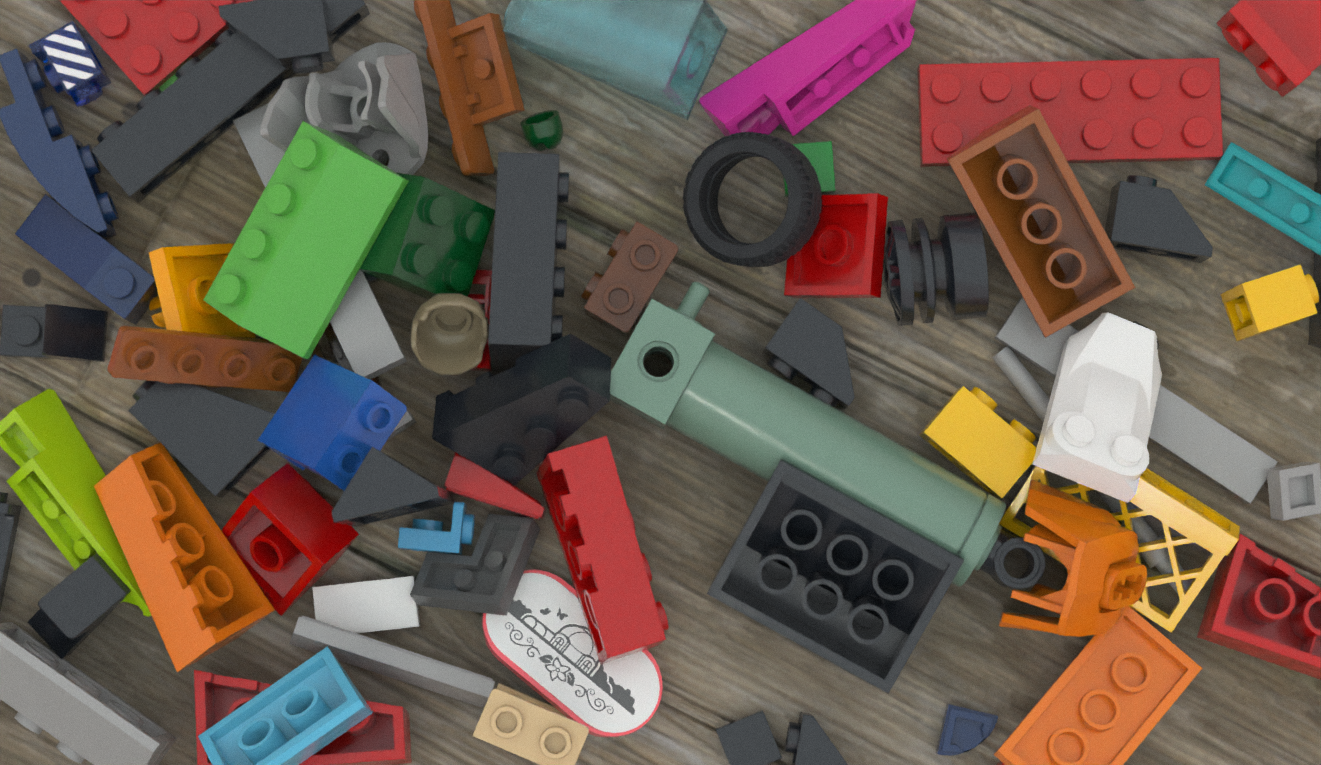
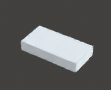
M415 576L312 587L315 619L354 633L419 627L418 605L410 595L415 583Z

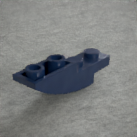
M18 49L1 54L0 63L15 103L0 108V119L19 156L45 190L75 218L107 239L116 236L112 221L119 219L118 212L109 192H100L94 175L101 173V168L97 157L91 151V145L83 146L73 135L62 139L58 138V135L65 133L64 127L53 105L47 107L40 89L47 87V83L37 60L32 59L29 61L28 57Z

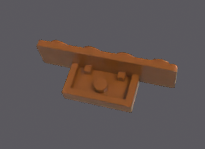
M414 0V10L417 18L423 24L428 43L426 49L427 59L431 68L435 71L441 93L439 105L443 115L448 119L452 134V154L454 160L464 176H487L493 174L494 166L483 125L525 111L500 15L488 13L456 26L450 0Z
M121 326L118 330L107 371L112 377L122 379L159 381L167 384H196L215 388L233 387L290 392L295 384L302 357L267 339Z

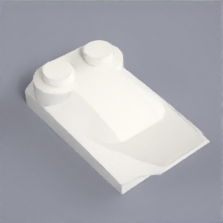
M1106 312L1102 313L1081 331L1069 336L1064 343L1033 465L1126 503L1133 498L1137 491L1140 476L1149 464L1147 444L1162 378L1155 331Z

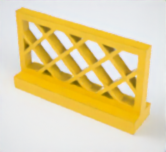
M1037 466L1033 468L999 523L1021 538H1024L1025 533L1032 529L1015 518L1022 505L1027 503L1030 481H1039L1040 479L1041 483L1049 486L1046 470ZM1146 468L1140 476L1136 494L1130 500L1131 503L1139 508L1129 510L1128 504L1119 500L1122 511L1111 514L1117 521L1124 520L1125 528L1132 531L1134 530L1131 518L1152 515L1162 522L1165 539L1139 543L1136 563L1141 564L1140 552L1168 548L1173 573L1147 577L1146 585L1141 595L1142 598L1140 597L1135 604L1129 606L1172 633L1225 555L1228 556L1239 540L1240 526ZM1079 483L1056 488L1068 494L1080 492L1082 500L1089 503L1088 491L1094 490ZM1170 527L1182 534V536L1172 537ZM1195 542L1211 553L1201 568L1180 571L1175 546ZM1039 546L1044 553L1062 563L1051 549ZM1193 579L1185 591L1182 580ZM1176 582L1179 601L1169 615L1150 603L1147 587Z

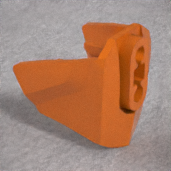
M1031 480L1025 514L1040 524H1037L1028 533H1025L1023 541L1051 549L1067 568L1068 575L1062 590L1035 584L1030 592L1012 590L1011 598L1060 614V618L1002 612L999 626L1076 637L1106 633L1117 624L1125 607L1133 605L1139 600L1146 585L1147 568L1145 565L1136 563L1139 552L1138 536L1134 531L1121 526L1109 511L1041 482Z

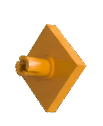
M234 243L162 247L148 252L158 291V296L150 301L149 309L152 311L162 308V312L151 315L153 322L158 327L166 328V330L256 338L255 333L237 325L203 301Z

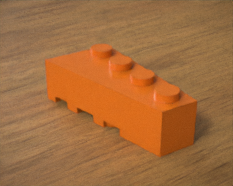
M161 442L130 455L94 485L177 672L236 640L275 611Z

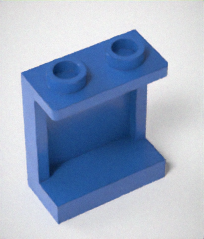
M314 355L258 441L294 466L302 470L307 468L345 491L371 447L378 450L382 449L405 414L407 407L372 380Z

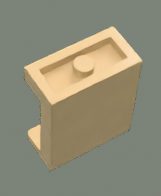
M499 682L497 688L493 689L490 693L473 736L539 765H575L589 733V728L567 718L551 704Z

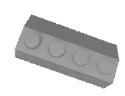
M13 622L0 623V702L2 700L18 711L14 718L21 725L36 734H40L42 730H45L59 740L56 748L61 753L80 764L86 759L93 765H159L177 737L66 659H60L53 650Z

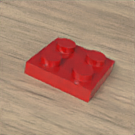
M879 193L822 195L821 213L819 214L820 218L816 229H814L811 238L803 248L787 259L784 296L792 298H881L888 197Z

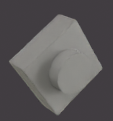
M1302 462L1267 469L1271 519L1284 521L1321 514L1320 463Z

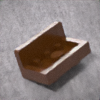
M636 221L630 233L622 229L607 255L614 258L604 275L595 272L581 295V298L587 301L584 306V313L601 324L605 321L621 332L628 333L678 253V246Z

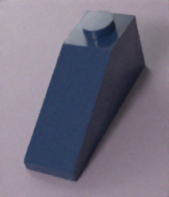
M46 194L15 233L16 236L123 319L135 325L149 309L152 298L158 296L154 275L89 226L75 218Z

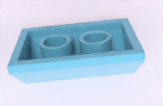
M327 646L207 729L198 738L212 765H299L367 718L373 711Z

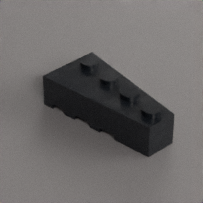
M498 152L488 338L493 376L516 366L517 358L563 337V315H555V298H564L565 267H557V250H566L567 219L558 218L559 202L568 203L569 172H560L559 154Z

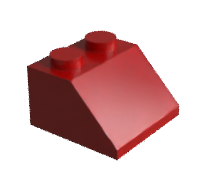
M286 463L252 490L221 530L274 610L280 616L287 612L338 561L359 535L352 526L334 523L331 513L334 508L289 463Z

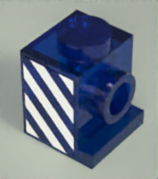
M74 21L28 45L32 53L43 63L49 61L50 64L44 66L43 70L58 94L66 91L78 107L99 98L103 94L101 88L112 83L85 33Z

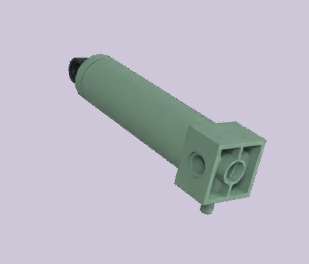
M692 282L677 310L669 306L666 307L651 299L611 371V401L663 430L666 425L766 481H769L781 459L787 461L964 558L963 564L952 581V584L958 587L965 583L973 570L978 571L979 569L991 575L992 579L1000 586L1009 589L1029 588L1036 584L1043 576L1045 556L1041 548L1036 544L1023 541L1024 538H1017L1002 530V526L999 525L1006 508V502L988 492L986 493L985 490L713 341L715 333L704 328L695 320L710 293L709 288L699 282ZM652 354L665 355L672 364V370L663 377L652 376L646 372L643 366L645 359ZM1015 548L1025 553L1028 559L1027 571L1019 578L1011 577L1004 568L1005 556Z

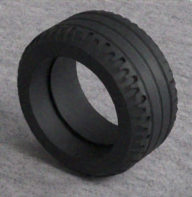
M740 132L725 136L708 146L697 157L691 166L692 169L688 172L685 180L686 186L683 189V209L687 225L699 245L710 255L725 263L747 267H766L783 262L803 248L817 227L822 207L821 186L817 173L808 158L797 147L781 138L757 132ZM750 157H762L772 161L781 171L788 188V207L782 223L772 235L758 243H744L735 239L724 227L718 211V193L724 177L736 164Z

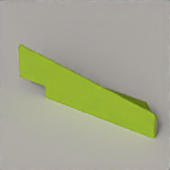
M47 389L14 408L0 421V447L21 467L6 482L75 570L90 557L98 554L131 590L120 603L128 602L137 605L142 610L144 616L150 617L152 615L94 488V485L106 475L53 389Z

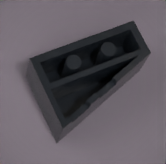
M570 333L517 358L516 366L495 376L490 371L476 377L475 385L456 394L448 390L437 395L432 439L500 478L516 485L542 462L547 454L552 453L610 401L611 357Z

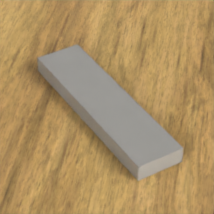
M303 615L298 617L289 643L315 653L328 646L339 661L481 708L487 703L495 683L492 678Z

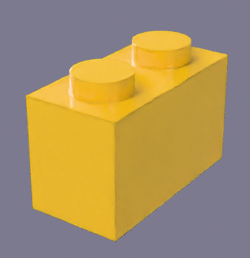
M1301 264L1242 283L1220 294L1236 341L1317 314L1315 304L1319 302L1316 284L1310 274L1304 275Z
M962 386L955 391L919 436L979 487L1002 499L1033 463L1036 452L1033 442L1037 438L1017 420L1013 419L1008 424L994 412L998 406L997 403L981 389L974 386L969 391Z

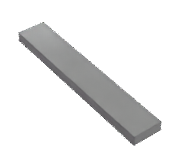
M268 104L233 120L265 188L285 154L283 150L265 140L260 134V127ZM359 270L330 323L354 373L371 380L407 362L364 272Z
M1021 297L994 339L1005 346H1009L1011 350L1055 378L1064 343L1069 336L1079 331L1067 325L1045 338L1023 297ZM1160 385L1148 440L1246 504H1251L1267 479V469L1274 468L1278 461Z

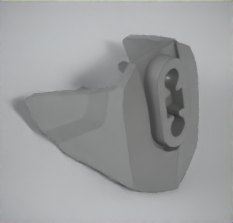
M387 42L374 43L350 55L334 71L323 74L314 72L310 73L309 76L284 79L280 89L268 103L260 127L261 136L286 152L302 121L337 134L383 165L389 159L387 167L394 172L414 175L424 163L428 149V123L416 54L397 44Z

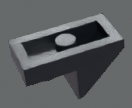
M45 304V307L3 305L0 355L3 357L105 362L108 312L54 304Z
M95 554L38 601L40 609L28 623L60 659H63L71 654L131 590L98 554Z

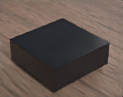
M763 710L716 728L730 765H766L782 758Z

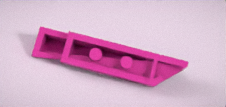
M855 0L700 98L699 102L724 136L740 132H757L769 135L780 123L788 133L794 136L911 45L915 28L910 24V19L917 0Z

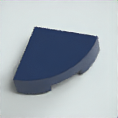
M947 704L936 754L958 755L975 748L991 734L997 723L998 716Z

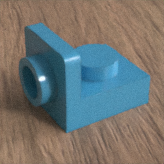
M454 502L451 532L442 531V521L413 519L412 528H399L398 548L462 555L463 544L472 545L475 515L466 514L467 504L464 502Z

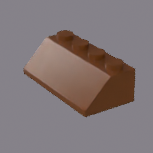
M1031 105L986 129L947 158L1045 338L1136 288L1038 108Z

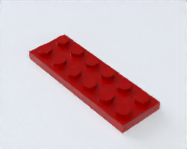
M1219 58L919 64L921 167L950 166L947 158L986 129L1029 105L1040 110L1068 163L1219 160L1223 156Z

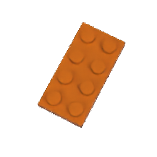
M1126 606L1117 624L1108 632L1094 635L993 755L1005 765H1124L1202 670V667L1130 606Z

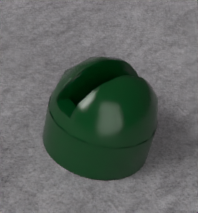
M548 110L539 112L520 122L526 141L535 150L544 151L546 147L551 150L561 143L563 125L558 111Z

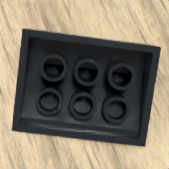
M781 459L712 580L707 594L889 694L963 564L964 558Z

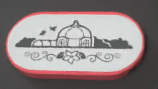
M524 570L507 616L483 613V634L487 647L494 657L564 716L589 728L588 734L607 738L625 736L642 728L655 714L661 701L663 684L659 666L652 654L646 649L600 664L576 590L557 575L542 570Z

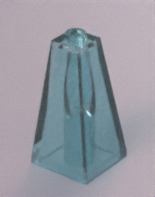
M512 0L505 13V27L503 29L518 46L687 120L728 31L706 0Z

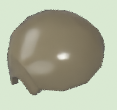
M438 293L420 305L415 313L411 330L412 351L422 367L437 375H461L481 363L489 337V319L485 316V310L479 302L459 293Z

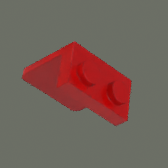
M1240 0L1216 23L1222 29L1226 41L1236 51L1243 53L1256 67L1259 78L1270 89L1277 91L1281 97H1284L1312 74L1311 72L1321 65V0Z

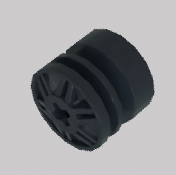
M976 212L940 216L938 237L930 240L923 218L913 219L911 242H908L903 220L887 222L883 272L887 297L894 309L898 326L913 325L914 302H918L923 323H933L936 299H944L945 307L951 320L987 317L989 305L987 259L982 228Z

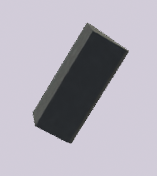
M371 447L331 513L334 523L358 527L454 504L452 493L392 456Z

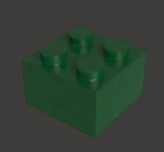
M397 173L409 182L359 270L427 299H431L438 293H459L468 297L494 219L495 210L426 177Z

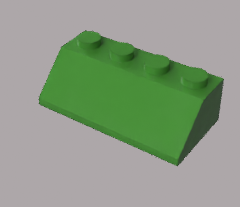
M302 121L203 301L237 325L302 358L309 359L409 181L337 134Z

